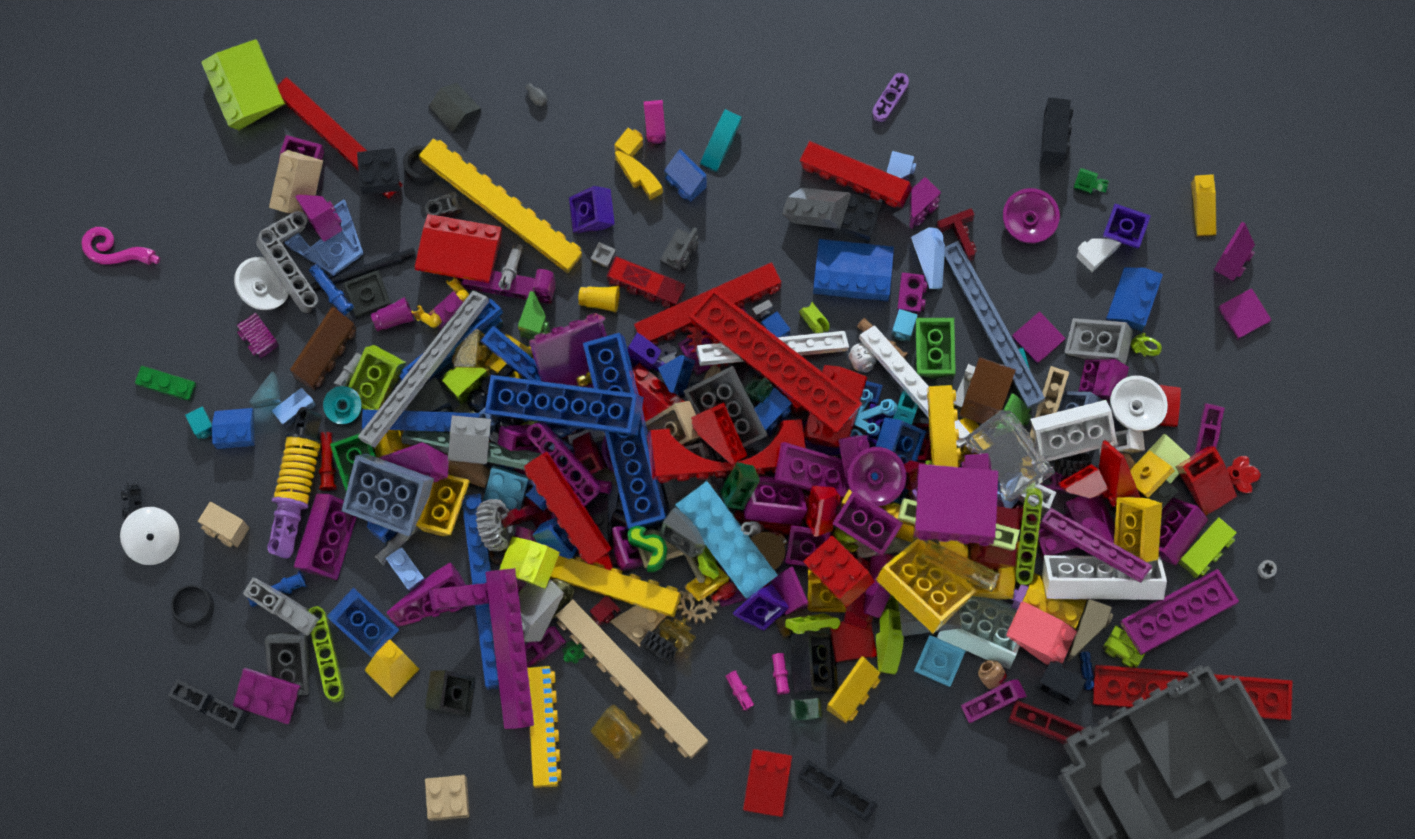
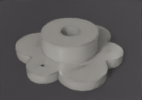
M665 343L664 346H657L662 351L658 359L664 363H668L676 358V347L671 346L669 343Z

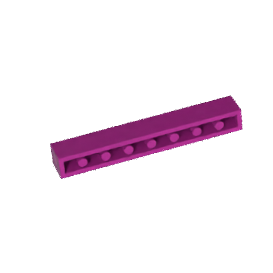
M512 568L488 571L485 573L504 729L534 726L516 570Z

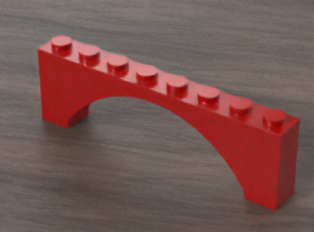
M802 419L782 421L778 425L779 431L766 449L749 459L737 462L753 465L758 475H763L765 472L772 471V474H776L781 443L785 442L806 448ZM670 429L650 430L647 434L652 480H658L660 483L669 482L670 479L686 481L691 477H696L697 480L707 479L708 476L725 478L727 475H730L737 463L711 461L692 453L670 434Z

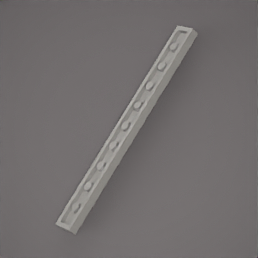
M475 291L470 293L358 437L361 441L373 447L377 446L489 303V299L486 296Z

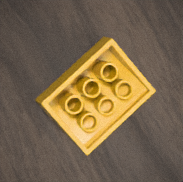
M919 538L886 564L876 578L878 583L933 634L977 591L928 544Z

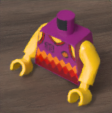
M454 277L450 282L447 280L446 283L454 291L429 314L425 313L421 306H417V311H411L417 321L421 320L432 328L439 327L441 329L469 296V293L461 285V281L457 277Z

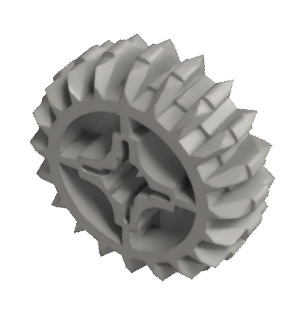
M489 499L480 503L476 512L478 535L481 536V541L484 542V546L488 547L489 551H502L508 548L512 536L514 537L513 526L504 528L501 521L508 516L507 512H509V509L506 508L505 503L497 499Z

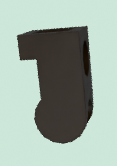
M800 609L775 620L782 640L790 638V631H793L785 627L786 619L812 615L808 609Z

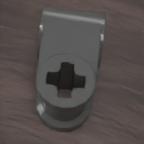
M456 192L430 200L425 206L426 215L452 217L463 211L457 201ZM432 208L439 209V211L434 214L429 212Z

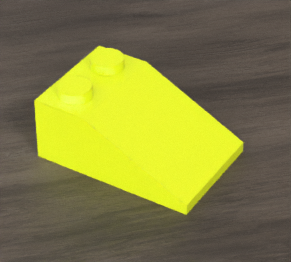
M512 536L499 570L515 568L517 580L546 589L560 552L546 545Z

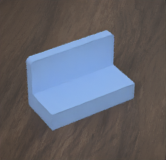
M300 388L275 407L272 412L282 425L287 428L295 422L296 413L299 408L306 407L312 409L316 404L305 390Z

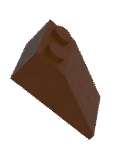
M979 357L959 416L996 428L1016 369Z

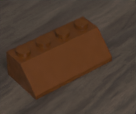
M331 307L290 369L297 381L314 391L317 387L322 386L325 381L324 376L334 368V361L338 355L341 356L344 353L348 340H352L356 334L355 324L336 308Z

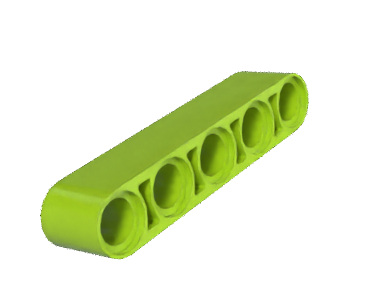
M1037 488L1029 489L1024 501L1016 568V580L1022 585L1031 583L1035 570L1043 504V493ZM1037 495L1039 501L1031 502L1029 496ZM1028 514H1034L1037 517V519L1035 521H1029L1026 516ZM1026 533H1032L1035 536V538L1032 540H1027L1024 537V535ZM1030 552L1032 557L1026 559L1022 556V553ZM1026 570L1030 573V576L1022 577L1020 572Z
M313 607L308 612L313 615L319 612L322 613V618L316 623L311 635L324 693L331 701L338 702L344 697V687L328 617L322 608ZM325 631L326 637L323 640H318V633ZM324 650H330V656L326 659H323L321 657L322 652ZM331 668L334 669V675L330 678L326 677V671ZM332 688H339V693L336 696H330Z

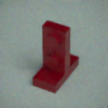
M972 208L941 219L936 223V228L941 233L953 229L969 261L974 259L977 250L974 242H970L968 238L969 230L967 226L963 224L973 221L975 214Z
M526 497L523 502L524 508L521 510L517 508L507 512L508 516L501 521L504 528L533 521L537 529L541 523L551 520L552 517L548 508L542 511Z

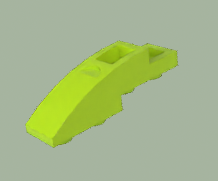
M891 595L879 618L880 633L876 634L878 671L896 674L902 655L904 636L902 634L898 600Z

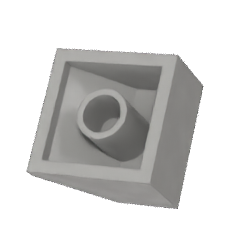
M452 415L448 461L487 464L491 419Z

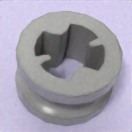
M1265 560L1258 566V574L1264 579L1272 578L1277 571V566L1270 560ZM1265 565L1272 568L1269 574L1263 572Z

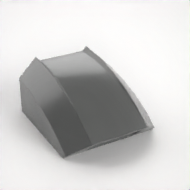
M675 507L664 520L662 530L658 536L689 557L702 554L706 545L701 534L691 520Z

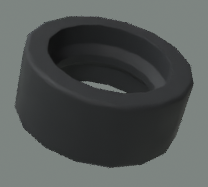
M424 145L412 147L407 151L403 159L405 173L411 180L418 183L429 182L437 175L432 169L423 174H417L411 169V160L415 156L420 155L426 147Z

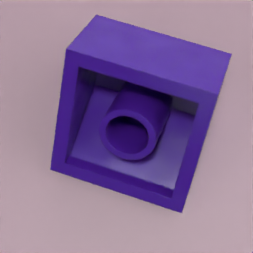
M592 186L569 197L573 233L600 231L615 225L611 189Z
M1114 204L1103 237L1139 249L1151 215Z

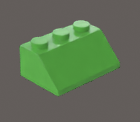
M916 318V363L918 375L932 379L952 376V379H954V318Z

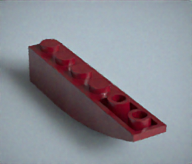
M1020 701L1014 703L1008 722L1063 744L1067 743V738L1085 729L1080 725Z

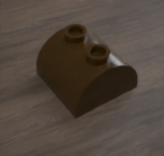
M761 532L750 538L774 570L782 565L786 554L785 545L788 542L781 533L776 536L773 533Z

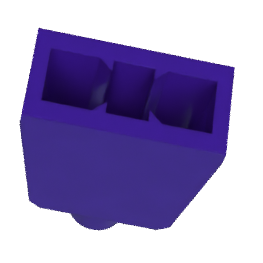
M637 332L627 348L632 368L640 363L648 371L652 368L660 373L658 368L666 364L658 359L662 352L661 349Z

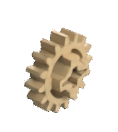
M685 585L686 591H680L682 598L679 603L682 604L678 606V610H683L681 616L687 615V621L689 622L691 619H694L695 624L698 623L699 619L705 623L706 617L711 620V613L717 614V610L714 607H719V603L713 602L711 598V604H709L705 597L701 600L702 605L698 604L695 607L694 600H698L686 589L687 585ZM685 600L691 605L689 611L685 606ZM700 611H705L704 614L696 615Z

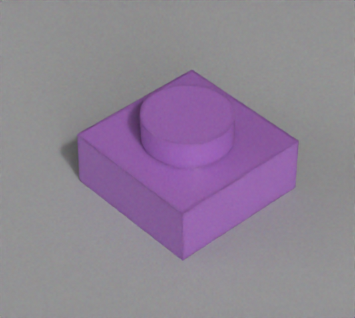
M1021 584L1019 590L1014 589L1013 599H1010L1014 601L1011 608L1018 610L1028 586Z

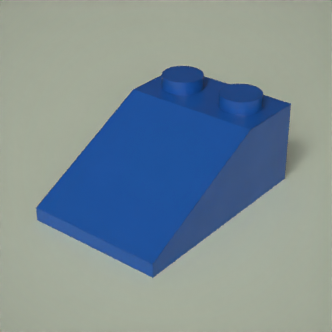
M355 588L327 615L330 621L371 658L399 631L392 622Z

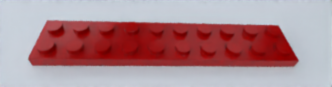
M712 288L689 315V319L836 434L841 431L862 406L859 400L715 288Z
M1095 665L1093 705L1131 708L1133 707L1132 702L1141 697L1143 700L1151 697L1149 695L1150 692L1158 688L1162 691L1168 688L1166 684L1177 678L1179 682L1188 677L1187 672ZM1214 674L1218 683L1229 677L1232 680L1239 678L1262 719L1291 720L1292 680Z

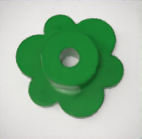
M569 641L566 647L562 649L564 661L577 663L579 659H582L585 655L583 650H581L582 645Z

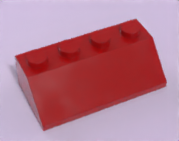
M640 363L632 369L638 394L644 397L642 410L645 422L672 405L685 402L677 394L669 392L667 386Z
M824 365L822 372L857 400L861 401L867 381L866 376L843 367ZM857 412L838 434L810 413L804 431V438L814 445L840 448L839 439L850 437Z

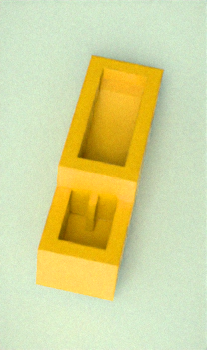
M615 152V159L634 189L641 185L650 200L663 193V187L645 166L625 153Z

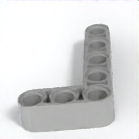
M296 211L263 229L257 238L256 245L297 307L304 313H310L314 310L318 297L282 245L283 242L295 234L301 233L307 223V216L301 211ZM293 220H299L302 225H296ZM277 229H284L286 233L281 234ZM266 237L270 240V242L265 243L262 240V238ZM272 253H278L281 258H275ZM283 269H289L291 274L284 273ZM293 284H299L302 289H295ZM304 300H310L312 305L305 304Z

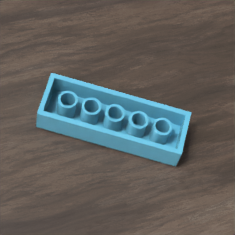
M707 481L675 504L698 529L707 548L746 599L778 576L749 536L743 534L744 531H741L740 524Z

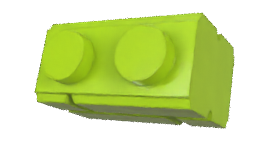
M1118 626L1114 627L1102 647L1108 656L1120 658L1122 660L1121 663L1130 668H1137L1145 655L1139 654L1127 633Z

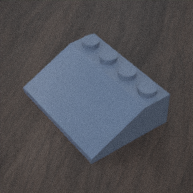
M369 454L358 455L355 457L342 511L406 536H411L430 496L434 478Z

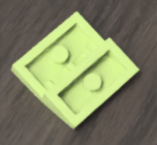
M1165 433L1149 449L1174 468L1175 471L1166 479L1170 484L1179 475L1175 466L1191 457Z

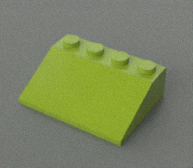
M256 39L217 52L201 62L229 127L239 131L285 104Z

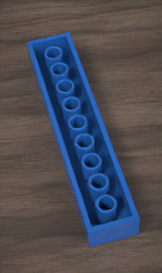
M621 333L583 343L594 389L638 394L625 337ZM642 410L638 436L604 431L628 529L634 526L647 528L661 524L668 516L661 483L658 480H652L647 441L648 430Z

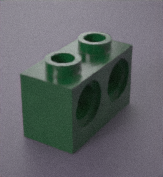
M739 462L735 464L720 491L726 507L744 510L760 482L753 465Z

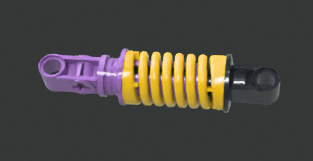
M306 407L299 408L296 413L293 434H286L285 450L283 451L284 457H282L281 471L277 479L278 485L272 498V502L277 504V509L274 511L275 517L267 549L270 554L285 559L289 558L294 551L298 524L301 520L300 511L308 509L309 495L307 494L311 492L309 487L312 486L311 479L314 478L312 472H315V467L313 465L317 464L314 458L318 457V452L322 445V441L317 439L322 416L319 412Z

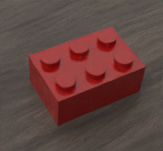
M833 535L803 561L809 571L845 608L875 582L871 574Z

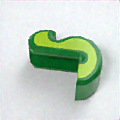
M634 526L628 531L629 543L653 553L647 566V572H655L661 569L666 562L668 553L665 540L655 534L644 536L646 535V529L641 526Z

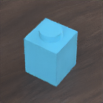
M899 309L892 330V336H895V339L900 341H910L917 314Z

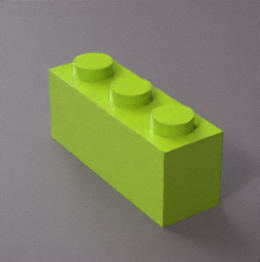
M1218 517L1178 564L1194 578H1197L1199 574L1203 577L1210 569L1208 564L1212 560L1216 562L1223 553L1220 551L1224 546L1227 548L1231 546L1235 541L1233 536L1237 532Z

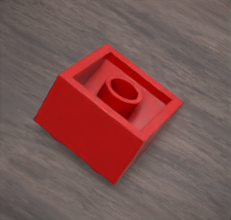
M811 486L806 523L814 536L818 537L833 531V522L837 517L836 507L840 504V495L834 487Z

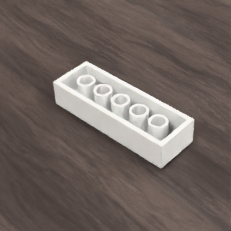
M1044 555L1042 578L1047 599L1164 600L1167 580L1161 557H1158V560L1147 562L1152 565V568L1142 583L1095 556Z

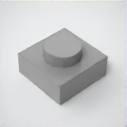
M598 242L591 261L608 268L616 253V249Z
M767 300L752 308V314L756 320L759 318L764 319L771 314L773 306Z

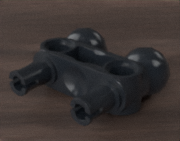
M506 363L497 374L491 375L510 377L515 370ZM491 375L484 378L482 384L478 387L479 389L471 391L467 396L466 402L470 410L479 413L486 407L487 386L490 383ZM498 417L495 421V431L499 435L501 426H519L526 421Z

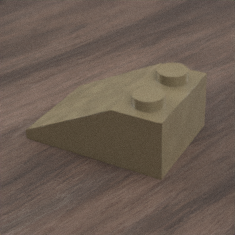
M1090 599L1088 600L1078 623L1077 632L1066 661L1070 662L1103 628H1107L1110 625L1113 614L1110 613L1112 607Z

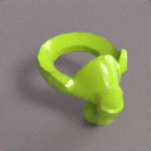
M1146 333L1138 334L1131 339L1130 346L1135 353H1141L1143 356H1157L1162 351L1161 344L1153 338L1146 337ZM1144 342H1153L1156 344L1157 349H1149L1145 346Z

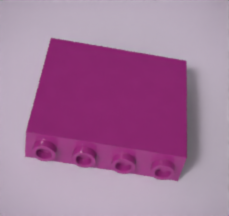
M597 313L590 314L585 320L572 321L567 327H556L552 329L551 333L537 334L534 336V339L529 340L541 382L579 386L577 377L586 376L590 372L583 343L607 336L603 321L606 320L605 317ZM588 383L587 386H584L587 388H594L593 383Z
M919 464L917 471L918 485L914 537L920 540L938 539L941 542L958 541L961 544L974 542L983 546L993 544L996 534L998 471Z

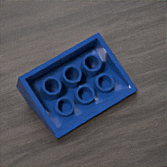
M819 239L813 294L888 302L894 247Z

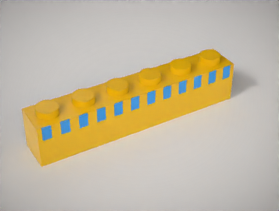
M550 666L531 667L527 669L534 726H530L534 788L558 786V781H562L561 769H557V761H560V749L556 750V742H559V730H555V722H558V712L554 710L553 703L557 702L556 691L552 689V683H556L555 671H551Z

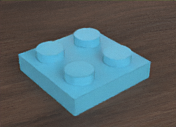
M493 465L483 502L489 499H497L505 503L509 511L516 508L521 510L529 478L524 474Z
M929 635L914 672L950 687L966 650Z

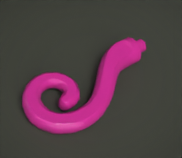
M104 227L91 228L82 238L81 244L84 254L91 261L99 264H116L129 260H138L150 265L152 262L158 264L160 261V257L155 256V251L145 247H132L106 255L97 253L91 245L96 236L103 235L106 237L104 243L96 245V248L100 251H107L114 244L112 232Z

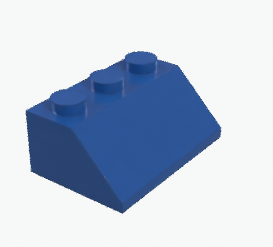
M1124 267L1106 320L1126 322L1130 328L1142 332L1163 274L1147 268Z

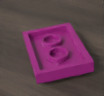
M244 668L233 706L289 724L300 685Z

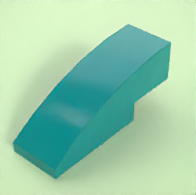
M726 109L724 110L706 147L700 165L715 172L718 171L742 122L741 116Z

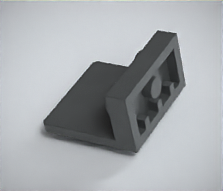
M677 228L660 262L681 272L683 267L686 268L690 261V253L692 251L695 252L699 245L697 229L693 228L689 234Z

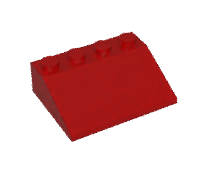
M428 214L422 231L415 270L489 283L501 246L502 227Z

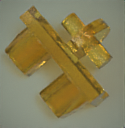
M684 617L679 621L674 618L673 621H670L666 618L659 626L661 629L659 635L669 641L671 636L677 639L674 646L679 652H682L696 638L689 633L691 628L686 625L688 619Z

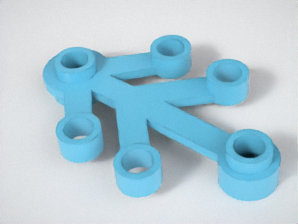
M864 389L860 401L862 406L857 411L854 425L866 430L871 436H876L880 431L879 426L864 420L884 413L886 416H892L897 412L898 407L893 400L885 399L879 406L863 412L868 402L873 399V394L868 389ZM854 429L851 431L850 436H854L855 434L861 436L862 433L857 429Z

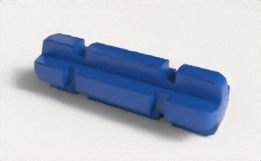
M1088 651L1081 652L1079 654L1080 661H1082L1081 670L1083 679L1086 680L1084 689L1093 690L1094 675L1092 663L1090 662L1091 655Z

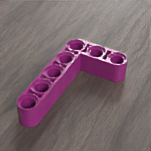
M537 269L535 278L516 275L515 279L512 280L509 290H506L507 285L505 290L499 287L502 273L498 271L492 272L489 283L463 279L462 286L469 290L524 300L528 299L529 293L532 291L540 303L546 304L552 303L556 287L554 273L545 269Z
M536 422L529 426L527 430L529 439L542 453L546 451L549 453L565 479L575 489V494L585 507L600 493L601 486L599 482L547 424ZM535 427L540 428L541 436L536 435ZM548 441L554 444V451L548 448ZM561 456L567 458V465L562 464ZM574 470L580 473V479L574 477ZM587 485H590V486L593 487V489H594L593 494H590V493L587 491V489H586ZM554 512L552 513V519L556 517Z

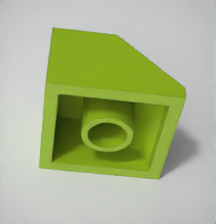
M456 367L454 370H449L443 376L444 379L442 381L445 389L462 405L467 401L469 393L479 389L478 387L488 375L484 368Z

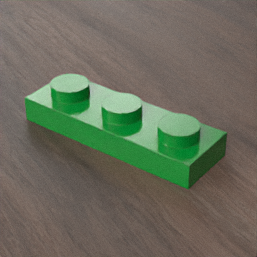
M145 366L140 367L135 384L187 401H190L196 386L194 381Z

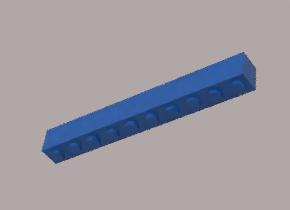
M481 493L466 495L462 502L473 585L487 583L485 572L492 571L490 552L488 547L484 546V542L481 541V536L478 535L479 531L476 522L477 507H479L480 503H483ZM489 604L475 605L485 686L487 690L499 689Z

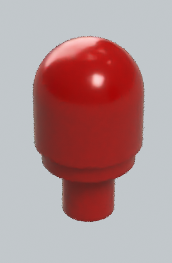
M726 582L716 590L717 593L711 596L713 602H717L720 599L724 601L733 597L737 592L736 585L733 582Z

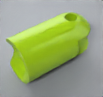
M811 302L809 307L802 308L799 311L801 317L815 334L829 331V322L813 302Z
M838 527L834 530L833 536L849 552H854L859 548V545L854 544V542L858 541L857 539Z

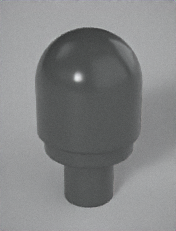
M531 83L526 85L525 88L529 92L528 96L531 101L537 106H544L547 103V95L542 89L535 88Z

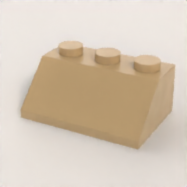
M289 150L281 153L269 208L285 213L303 212L295 196L316 195L323 160Z

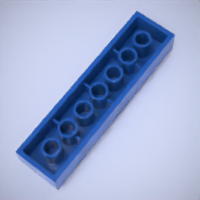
M491 375L485 413L496 417L638 436L644 397L632 393Z

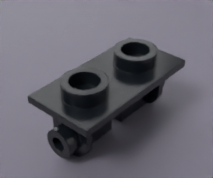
M127 483L121 489V500L124 501L125 506L122 509L123 519H126L135 510L142 508V505H135L134 503L142 501L141 488H139L138 484H133L129 488V483Z

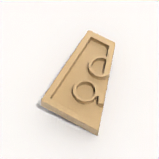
M634 606L611 620L610 623L640 647V643L649 630L654 631L667 615Z

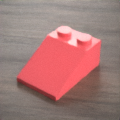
M1021 602L1006 636L1040 661L1049 665L1050 662L1054 663L1055 661L1063 664L1077 631L1064 621L1026 602Z

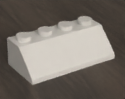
M1106 400L1030 419L1042 463L1099 449L1104 440L1111 445L1117 444L1112 412Z

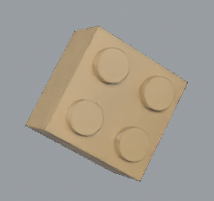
M209 502L198 520L202 525L201 529L205 531L204 533L212 538L218 536L217 538L230 548L232 545L238 548L250 529L244 520L212 502Z
M465 775L425 779L427 816L430 821L470 817L467 777Z

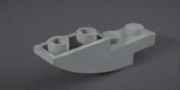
M254 577L243 593L270 613L279 616L305 635H310L319 618L308 612L299 603Z

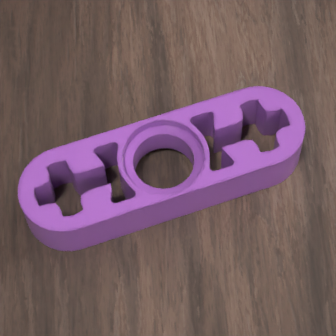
M897 73L893 76L873 107L872 115L876 121L883 122L888 119L908 88L909 79L907 75ZM901 79L904 80L903 84H900L897 91L895 89L897 86V81H900ZM888 93H893L896 99L890 102L886 100L885 96ZM883 105H886L884 114L879 116L878 111L883 108Z

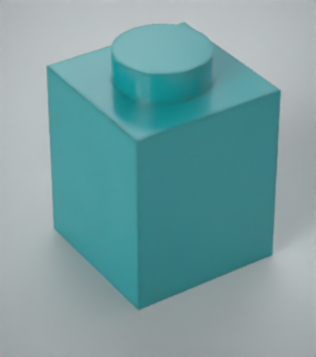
M203 406L185 415L198 439H205L212 435V422Z

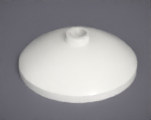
M253 257L245 260L235 272L234 284L236 291L241 299L253 308L259 310L278 308L289 295L263 257Z
M1130 376L1124 378L1114 387L1110 397L1111 410L1115 418L1123 426L1134 431H1148L1157 427L1167 413L1168 405L1164 391L1156 382L1147 377ZM1132 406H1136L1138 410H1134Z
M143 507L135 510L125 519L120 532L121 545L125 553L132 560L145 565L159 564L167 560L175 552L179 543V529L174 518L165 510L157 507ZM147 534H153V540H147Z

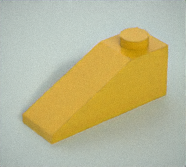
M1214 174L1196 175L1191 182L1197 236L1216 235Z

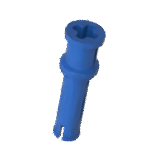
M315 264L309 269V273H311L328 295L329 302L334 304L343 315L348 314L354 306L346 300L343 291L338 290L319 264Z
M298 571L296 575L289 578L284 577L281 582L271 587L283 594H291L295 589L302 586L304 588L307 587V583L302 572ZM248 598L251 607L258 605L253 600Z

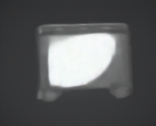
M1000 410L965 437L967 441L966 446L972 453L989 454L991 469L998 471V480L1002 484L999 493L1006 501L1011 502L1055 473L1019 419L1011 411Z

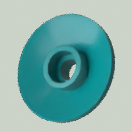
M338 386L331 389L326 394L323 402L326 416L337 424H348L354 421L359 416L362 408L361 398L358 393L347 386ZM342 402L347 404L345 409L340 408Z

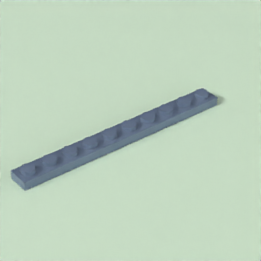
M959 241L946 246L944 257L1004 366L1016 369L1012 381L1027 409L1044 402L1045 397Z

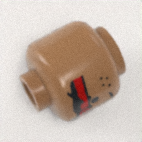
M987 660L979 668L978 676L988 689H994L1006 682L1007 673L998 661Z

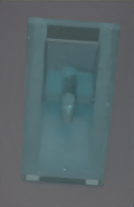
M274 372L270 373L249 401L255 409L282 403L278 377Z

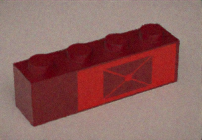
M615 256L607 274V281L611 286L623 287L627 289L628 293L633 295L640 294L647 301H657L667 309L679 304L686 290L684 283L618 256Z

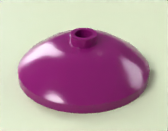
M1035 188L1017 191L1010 196L1003 209L1005 228L1011 236L1025 243H1039L1048 239L1056 231L1060 220V212L1055 200L1048 193ZM1027 218H1032L1033 222H1028Z
M882 447L867 448L859 452L851 461L847 473L848 485L851 492H857L875 505H886L894 501L903 491L906 483V470L902 460L891 450ZM873 473H877L878 478L876 480H873L871 478V475Z

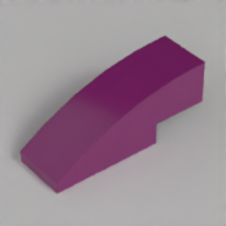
M1204 403L1194 454L1209 446L1217 447L1224 407Z
M555 626L546 629L541 641H530L525 645L527 668L534 667L566 642Z

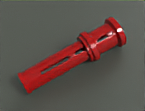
M325 432L320 433L322 445L321 468L319 470L321 485L319 490L334 491L336 490V485L334 484L336 470L333 467V453L330 446L332 443V433L326 432L325 435Z

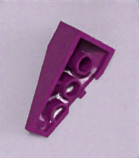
M450 562L432 573L387 611V615L399 627L418 622L421 618L431 615L436 617L439 616V613L458 611L463 607L432 610L429 591L438 588L465 586L466 584Z

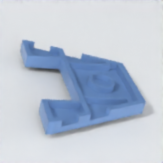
M344 199L334 206L336 211L333 212L337 213L342 221L340 226L343 231L325 242L320 239L311 247H309L299 233L285 242L288 248L313 264H319L321 269L332 276L338 274L364 254Z

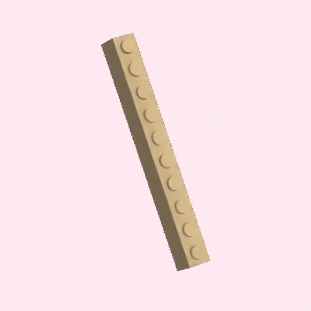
M574 600L568 603L556 615L558 626L563 631L567 629L571 633L569 637L577 645L581 643L585 648L583 652L590 659L594 657L598 661L596 664L603 673L607 671L612 676L610 680L617 687L619 685L625 690L623 692L630 701L634 699L639 704L637 706L639 711L643 715L647 713L652 718L650 722L657 729L661 727L665 731L664 737L671 744L675 742L679 746L677 750L683 757L686 758L688 756L692 759L708 743V740Z

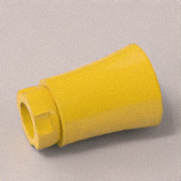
M619 286L580 287L578 295L580 306L604 309L615 313L618 310L620 299Z

